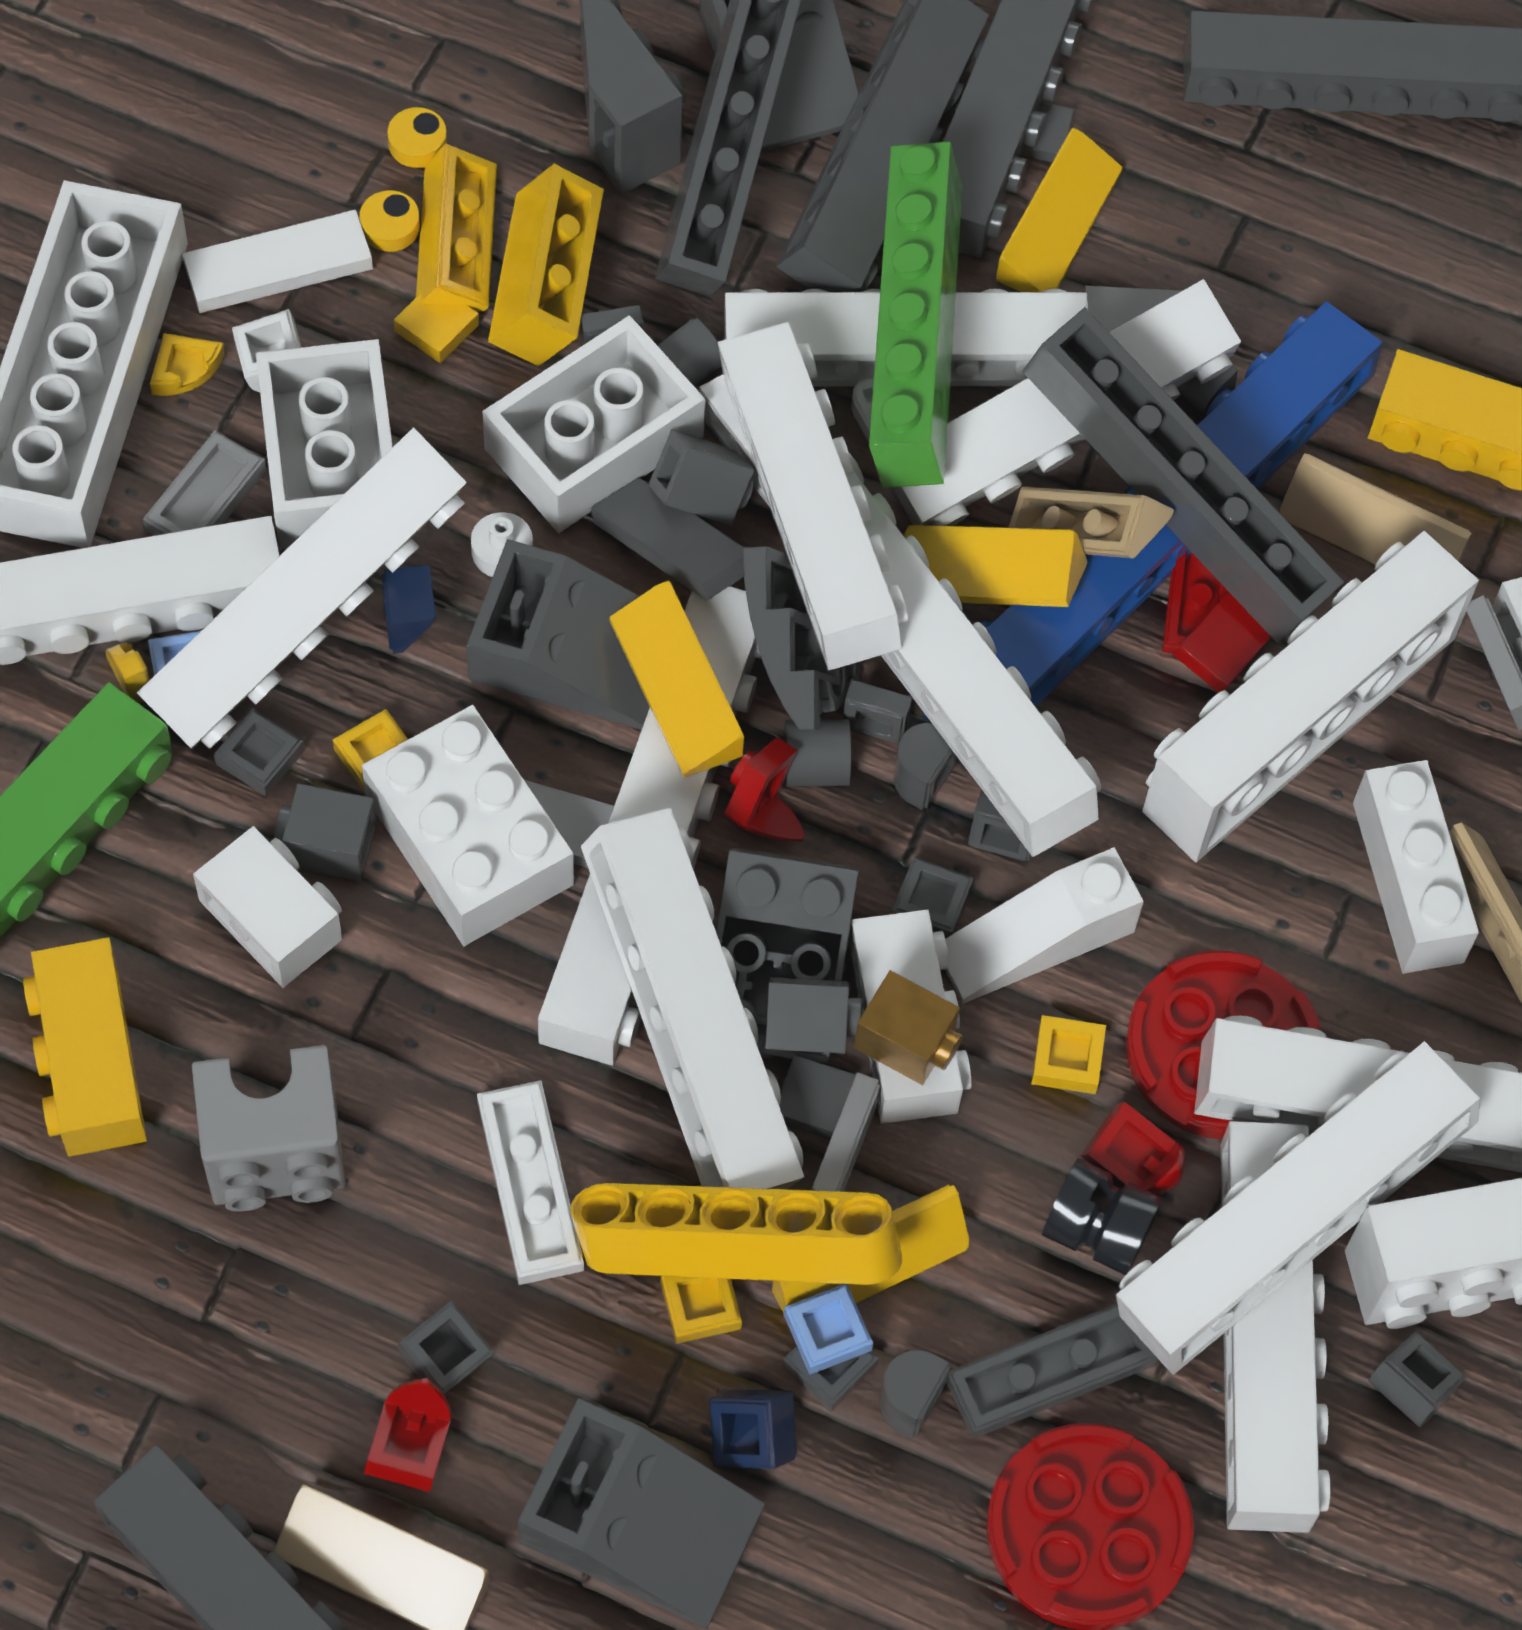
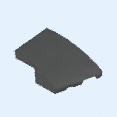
M767 546L743 548L744 583L749 615L758 650L769 679L785 710L798 729L805 731L818 730L821 727L819 716L823 712L836 711L843 704L851 680L860 682V662L828 671L787 554Z

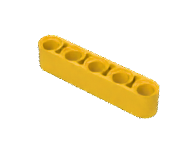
M603 1183L585 1188L576 1195L571 1203L570 1213L584 1259L590 1268L606 1274L870 1285L879 1284L890 1279L898 1272L902 1264V1252L892 1208L886 1199L872 1193Z

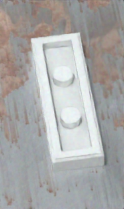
M356 210L182 253L184 266L199 313L373 269L372 256Z
M542 1081L478 1093V1107L518 1284L522 1285L584 1271V1261L570 1213L571 1205Z

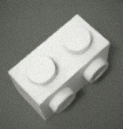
M252 826L193 873L199 901L277 983L284 988L342 941L339 914L342 912V909L334 895L322 883L316 882L311 886L297 871L299 869L298 861L283 842L277 838L268 842Z

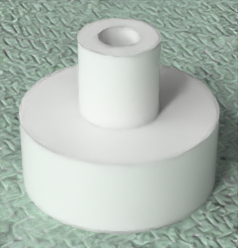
M498 512L485 516L475 525L471 534V551L473 561L479 570L493 577L507 539L533 546L531 529L522 518L511 513Z

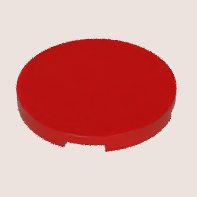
M1227 950L1204 951L1187 955L1168 964L1167 968L1145 987L1134 1004L1126 1032V1056L1132 1078L1152 1108L1166 1120L1185 1131L1207 1138L1222 1140L1229 1121H1231L1194 1114L1202 1040L1216 1018L1225 1019L1229 1016H1248L1259 1020L1263 1027L1286 1031L1297 1027H1308L1321 1031L1317 1014L1304 991L1299 992L1285 977L1262 964L1263 959Z
M1077 1423L1056 1427L1039 1434L1011 1458L998 1476L990 1497L986 1518V1534L990 1555L1000 1578L1009 1591L1025 1607L1043 1619L1067 1628L1077 1630H1110L1138 1621L1159 1607L1168 1598L1179 1582L1190 1558L1194 1536V1519L1189 1496L1176 1470H1172L1154 1450L1134 1438V1434L1126 1430L1098 1423Z

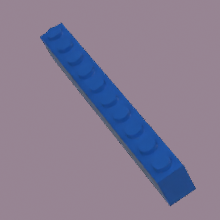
M1326 301L1310 317L1305 314L1298 317L1287 330L1283 343L1272 354L1267 351L1261 353L1252 362L1245 374L1244 381L1236 389L1231 391L1227 388L1220 392L1210 404L1206 417L1197 426L1258 490L1375 375L1383 342ZM1128 486L1127 494L1138 495ZM1165 525L1134 559L1085 554L1088 563L1069 607L1007 605L1006 611L993 623L986 620L981 624L986 628L994 642L996 657L1006 669L1014 666L1020 672L1031 694L1030 701L1037 707L1171 575V571L1176 565V558H1180L1186 553L1187 559L1192 552ZM923 713V718L931 723L925 713Z

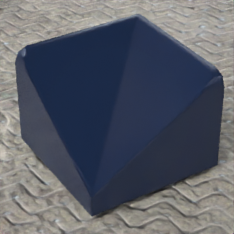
M430 565L398 568L393 573L389 569H384V574H381L389 649L393 650V654L403 653L435 620L436 613Z
M734 1389L709 1398L713 1466L775 1469L795 1459L796 1438L793 1391Z

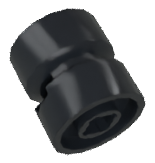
M1077 1158L1051 1209L1043 1228L1042 1236L1073 1251L1086 1245L1091 1248L1094 1261L1126 1276L1144 1244L1163 1198L1130 1182L1118 1188L1113 1184L1111 1173Z

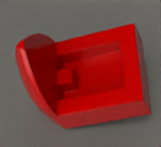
M776 737L758 754L751 750L748 751L739 761L731 775L730 783L735 785L736 788L724 816L756 836L775 841L802 842L805 834L798 818L777 797L798 750Z
M1126 1102L1116 1104L1080 1155L1088 1163L1111 1173L1113 1182L1120 1188L1130 1182L1158 1196L1172 1190L1181 1182L1185 1168V1153L1182 1145L1175 1142Z
M428 1378L403 1383L393 1389L387 1396L368 1455L364 1474L427 1492L431 1491L451 1421V1408L445 1395Z

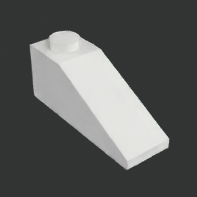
M1115 847L1052 873L947 937L945 940L948 952V969L945 972L961 1003L964 1004L1134 933L1144 901Z

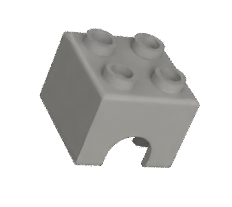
M319 1045L290 1049L292 1065L290 1080L283 1090L268 1098H252L244 1095L235 1087L231 1078L229 1057L192 1063L200 1152L212 1200L215 1205L225 1204L226 1209L230 1211H251L264 1206L266 1203L265 1199L289 1195H292L293 1200L297 1202H318L332 1196V1190L342 1189L346 1186L336 1097L327 1046Z

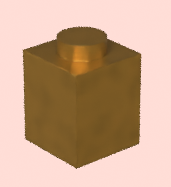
M889 970L857 1023L854 1049L924 1085L934 1066L943 1071L948 1067L961 1043L963 1035L955 1032L960 1007Z

